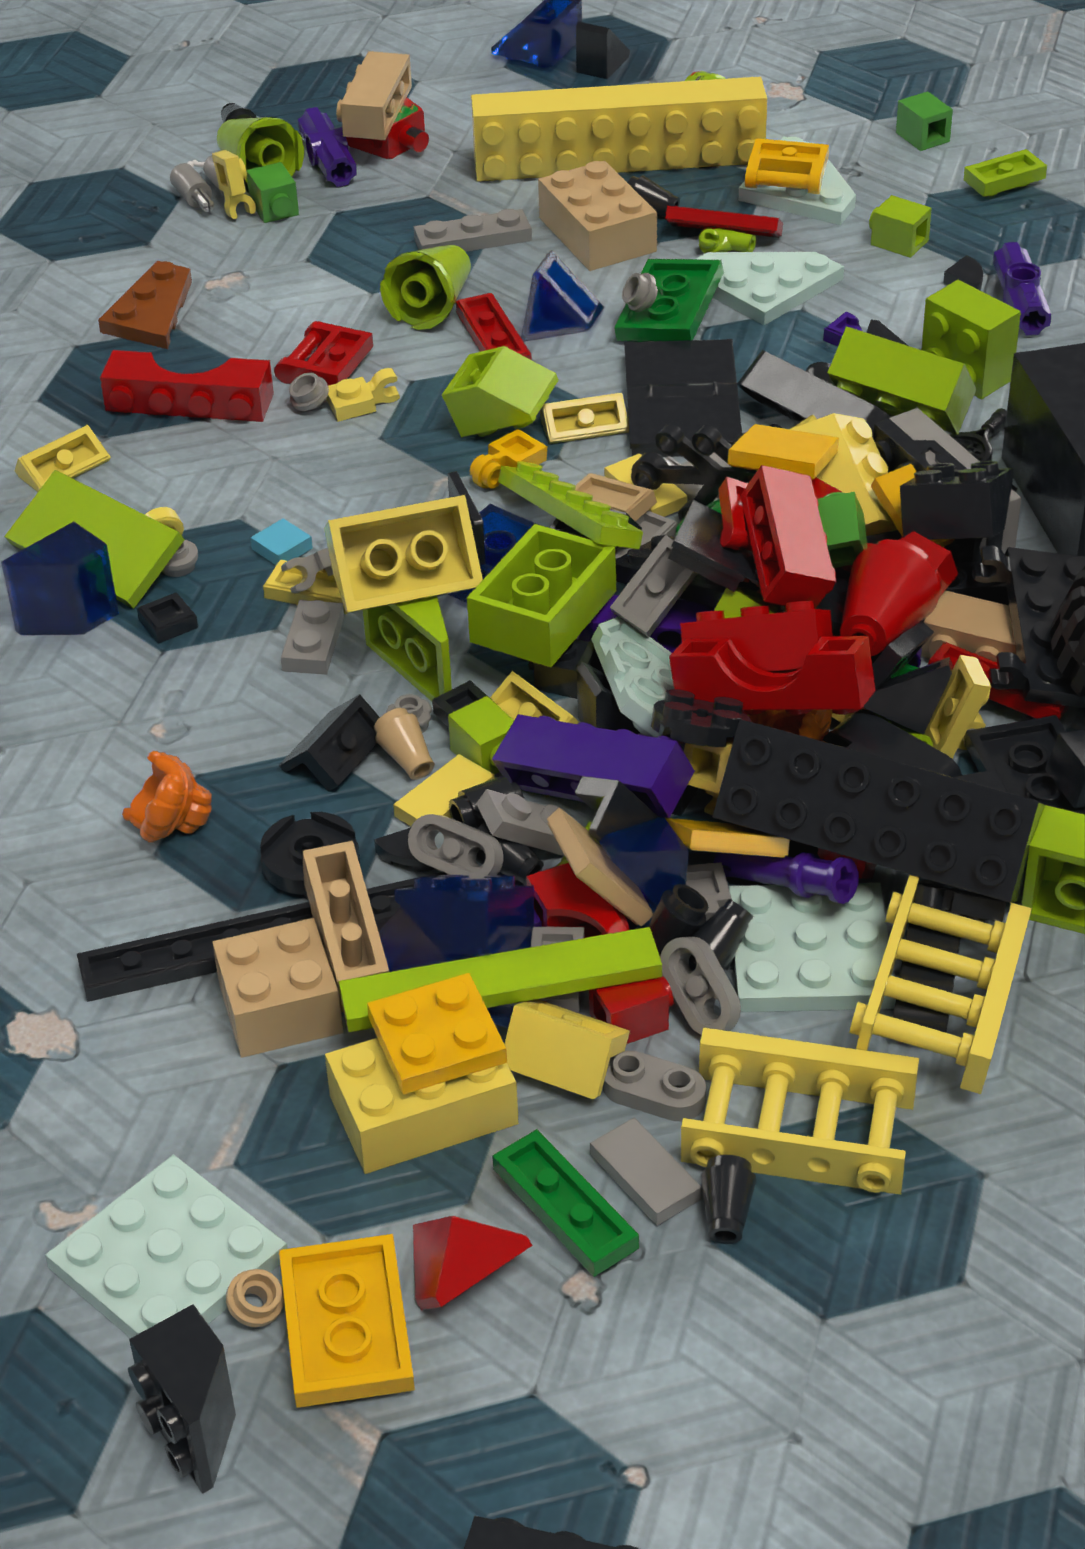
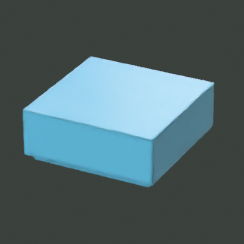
M284 518L250 537L252 550L275 565L280 560L289 561L313 548L312 537Z

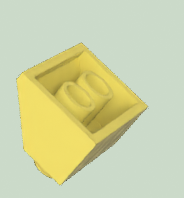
M833 413L790 429L839 437L838 453L816 477L842 491V493L855 492L864 513L866 536L898 530L871 488L875 478L888 473V466L878 451L872 437V430L865 419Z
M465 495L328 520L324 527L333 574L346 613L474 589L483 580Z

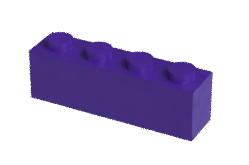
M520 714L515 718L492 758L500 773L510 783L516 782L523 791L584 802L574 794L582 776L619 780L654 813L666 818H670L695 772L684 754L682 746L667 736H658L656 738L638 735L626 729L614 731L597 728L585 722L573 724L556 721L548 716H539L537 718Z

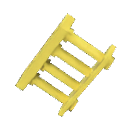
M909 874L904 893L893 892L885 920V922L893 924L869 1002L868 1004L857 1003L849 1033L859 1036L856 1049L868 1051L872 1035L874 1034L956 1058L955 1064L965 1066L960 1088L981 1094L1032 908L1011 903L1006 923L995 920L994 925L913 903L919 877ZM907 923L988 945L987 951L997 953L996 959L985 957L983 962L903 939ZM896 959L976 981L978 982V988L987 991L985 997L974 994V998L971 999L891 976ZM884 996L967 1019L966 1025L976 1028L975 1035L964 1032L963 1037H959L880 1014Z
M703 1028L700 1040L699 1073L703 1076L704 1080L711 1081L703 1121L683 1118L681 1125V1162L707 1167V1162L712 1157L736 1155L745 1158L751 1163V1171L753 1173L859 1188L874 1193L886 1192L901 1195L906 1151L891 1149L890 1144L896 1107L913 1110L919 1058ZM733 1084L765 1088L758 1129L725 1124ZM787 1092L820 1096L812 1137L780 1132ZM841 1099L874 1104L868 1145L835 1140Z

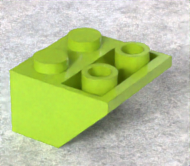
M502 346L469 354L442 393V397L461 437L474 434L483 437L501 428L513 426L515 429H519L533 423L543 404L549 399V395L559 379L555 372Z

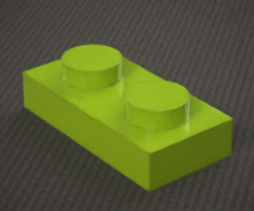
M1024 149L964 167L963 180L983 197L994 196L1005 190L1024 187L1032 182L1046 179L1047 165L1029 150Z

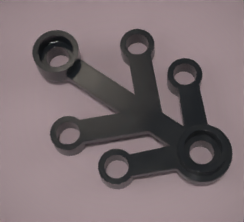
M669 424L664 426L655 436L657 448L667 455H673L677 452L693 466L668 465L666 460L659 454L646 452L633 464L631 480L634 485L651 490L658 489L662 483L703 485L695 498L688 500L679 510L678 517L681 521L686 516L693 500L705 506L713 503L719 494L718 489L726 477L749 484L757 471L732 466L722 467L710 457V455L716 453L722 460L728 463V451L732 447L713 426H702L690 441L679 427Z

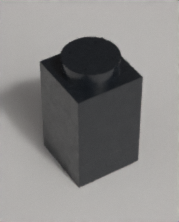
M1085 343L1014 353L1001 458L1007 468H1013V479L1056 552L1085 557Z

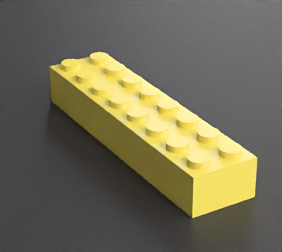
M761 77L471 95L474 163L477 182L542 178L550 176L556 171H568L586 166V164L592 161L604 160L617 173L748 164L755 139H766L767 95Z

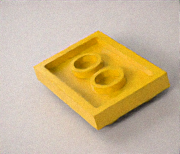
M393 1234L279 1250L296 1408L414 1391V1376Z

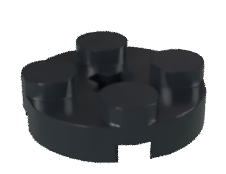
M670 689L666 691L665 700L657 701L654 704L651 727L658 733L661 724L671 728L670 738L680 742L707 747H726L727 738L735 737L739 719L750 722L751 719L742 712L743 702L729 697H716L713 703L695 699V695L689 691Z
M310 812L311 819L295 821V816L291 815L280 819L269 827L264 833L260 845L261 867L264 878L275 887L289 893L302 894L308 900L304 885L302 851L353 841L360 864L359 845L356 841L355 831L346 820L334 814Z

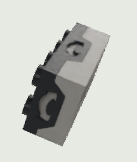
M918 408L874 424L873 439L881 457L888 466V473L912 464L916 472L926 471L927 466L931 464L953 463L954 470L971 469L972 463L980 462ZM1011 489L1005 530L993 538L955 539L953 543L944 546L945 549L951 551L954 563L981 562L980 550L983 546L998 547L1004 554L1008 547H1016L1021 497Z

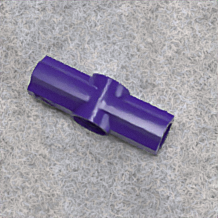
M318 107L305 109L302 117L298 119V128L305 140L311 165H319L327 181L333 182L336 187L349 185L350 180L357 175L356 163L349 153L347 139L343 137L342 127L335 128L327 113H322Z
M1018 242L1004 243L1003 247L995 251L993 255V265L1003 289V302L1021 311L1019 329H1022L1025 335H1039L1045 327L1051 324V311L1040 285L1041 269L1031 262L1027 250L1021 248Z

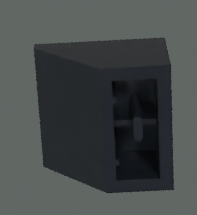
M997 461L972 463L971 469L954 470L953 463H938L928 465L926 471L915 472L913 479L900 485L903 537L915 531L929 540L993 538L1005 530L1014 477L1013 468H999Z
M192 1304L129 1339L134 1365L128 1367V1373L136 1391L142 1398L136 1402V1409L146 1429L151 1435L159 1431L168 1442L164 1446L165 1451L176 1473L181 1478L189 1474L203 1494L214 1487L236 1412L223 1344L195 1305Z

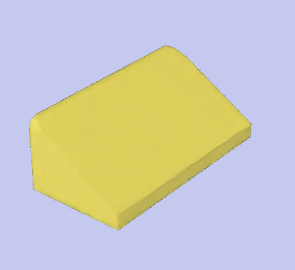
M622 393L543 404L540 411L541 423L549 444L629 433L628 417Z
M86 425L18 458L14 471L19 478L38 492L54 470L75 478L109 461L111 457L89 425Z
M513 671L490 697L513 720L520 714L537 718L539 716H548L556 721L573 724L579 723L573 715Z

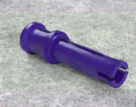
M806 851L797 854L795 857L785 856V858L716 852L714 863L722 862V865L728 866V868H723L725 877L789 887L797 896L805 898L812 897L814 894L828 896L832 902L839 904L847 903L853 898L859 882L857 865L852 859L845 857L836 858L834 861L821 859L818 854Z

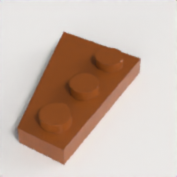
M156 261L98 319L100 333L168 349L171 342V330L176 328L178 322V310L183 307L192 283L190 268L174 265L167 261Z

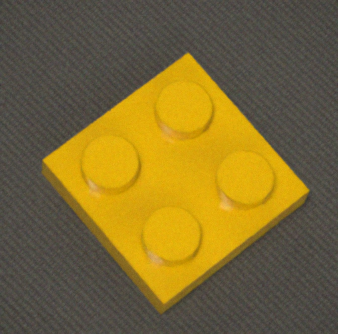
M470 973L367 1003L368 1018L403 1095L507 1063V1048Z

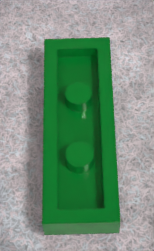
M538 1129L492 1155L493 1170L593 1277L639 1249V1234Z

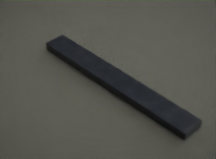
M445 872L367 889L379 936L476 914L475 904L484 901L478 883L467 882ZM305 902L77 953L87 1002L217 973L212 941L313 918L310 904Z

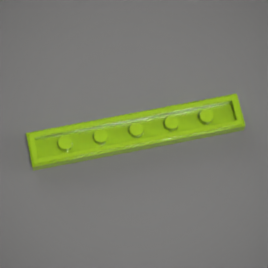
M650 927L346 979L339 981V988L348 1032L373 1028L368 1018V1002L466 973H470L486 1008L659 978L662 977V962Z

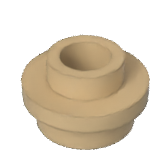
M262 1269L247 1270L238 1274L231 1281L226 1292V1304L230 1314L238 1322L250 1327H262L272 1323L279 1316L284 1305V1293L280 1282L272 1273ZM255 1294L259 1296L263 1306L256 1307L249 1304L245 1300V1295Z

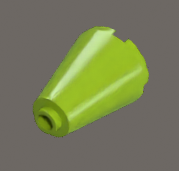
M277 117L230 119L224 122L217 132V144L220 150H227L238 155L244 162L246 170L282 162L289 174L293 176L296 170L300 171L303 165L304 146L302 137L297 130L283 119Z
M456 245L439 246L398 255L387 264L383 280L380 283L383 304L397 321L403 320L413 325L410 328L422 330L435 327L449 316L471 270L469 256L462 248Z

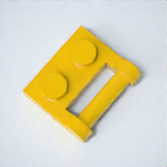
M756 138L746 168L745 187L757 188L758 185L798 188L808 189V193L820 194L822 179L829 156V145Z

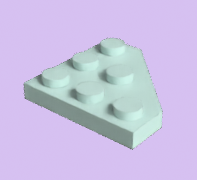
M783 136L781 139L782 141L810 143L803 141L799 137ZM828 159L820 194L808 193V189L758 185L757 188H746L744 181L739 187L738 200L841 225L855 208L856 194Z
M707 252L696 258L722 260L724 274L713 298L762 325L770 323L842 281L844 278L843 265L817 252Z
M620 617L599 624L591 640L620 712L632 720L634 727L646 736L657 738L658 736L669 735L671 728L662 724L660 725L659 733L653 730L651 719L654 704L657 701L665 700L666 691L674 689L669 656L672 653L651 637H646Z

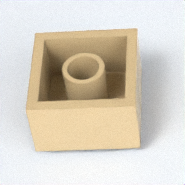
M314 918L212 941L219 986L241 1058L343 1033L339 991Z

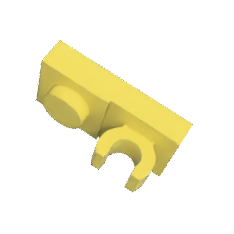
M959 656L947 686L925 730V735L929 736L932 740V747L945 753L952 759L958 748L967 750L965 747L967 730L985 728L986 726L978 712L989 699L991 685L977 657Z

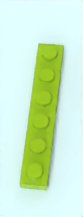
M518 461L517 468L501 465L498 479L500 484L594 542L603 545L640 549L643 531L628 523V516L610 511L611 506L592 501V495L575 491V485L558 481V475L542 471L543 467L523 461Z

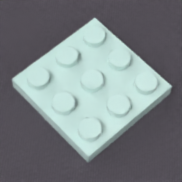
M880 882L858 883L853 898L844 904L832 902L828 896L817 894L809 898L800 897L792 892L789 887L780 885L729 886L732 900L754 916L748 924L749 927L734 956L736 993L740 1000L741 1012L855 1010L858 1002L868 1004L888 943ZM884 996L881 1009H894L896 999Z
M173 1154L50 1250L45 1256L48 1268L128 1337L132 1338L192 1304L195 1305L208 1324L211 1323L227 1309L226 1292L234 1277L243 1271L262 1269L271 1273L280 1265L279 1250L288 1248L286 1242Z

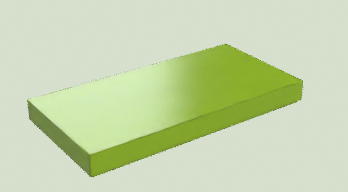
M54 470L4 536L11 545L133 609L185 540L178 531L57 470Z

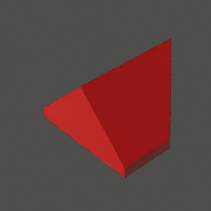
M456 1216L414 1224L415 1301L421 1310L442 1307L533 1245L527 1235Z

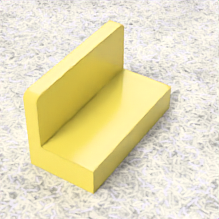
M539 999L524 1001L514 1005L504 1043L507 1048V1064L511 1071L584 1097L595 1099L601 1095L610 1058L625 1051L630 1031Z

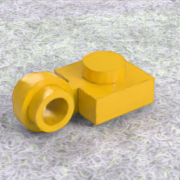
M516 429L489 443L488 455H479L473 460L469 470L473 482L483 489L496 488L500 485L498 479L501 465L517 468L518 461L539 465L547 460L548 446L520 429Z

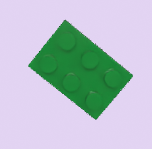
M648 259L641 274L649 273L655 277L658 289L657 297L650 307L645 308L641 312H635L628 307L627 303L625 304L614 327L617 341L693 340L724 274L722 260Z

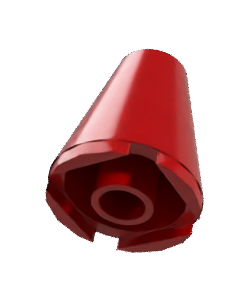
M891 539L878 541L876 545L861 551L853 562L850 571L840 636H868L871 656H875L904 632L927 618L936 608L942 594L940 573L938 569L935 572L928 563L927 558L929 556L922 549L906 541Z

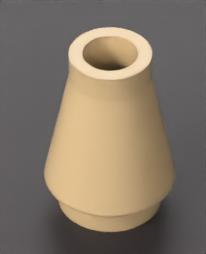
M396 708L388 711L377 720L374 725V730L377 733L375 737L376 742L406 771L410 779L417 780L423 778L433 770L435 763L429 755L416 715L409 714L405 708Z

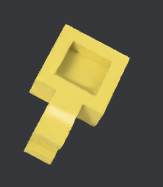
M227 150L212 153L219 189L224 192L225 196L224 209L227 216L237 219L236 206L240 202H244L246 212L254 214L256 211L255 202L250 196L244 194L246 192L244 180L247 179V171L242 159Z
M384 368L376 372L367 383L363 377L344 379L336 384L329 385V393L326 400L337 422L376 412L375 404L397 401L400 395L396 387L384 388L387 384L396 382L397 376L392 368Z

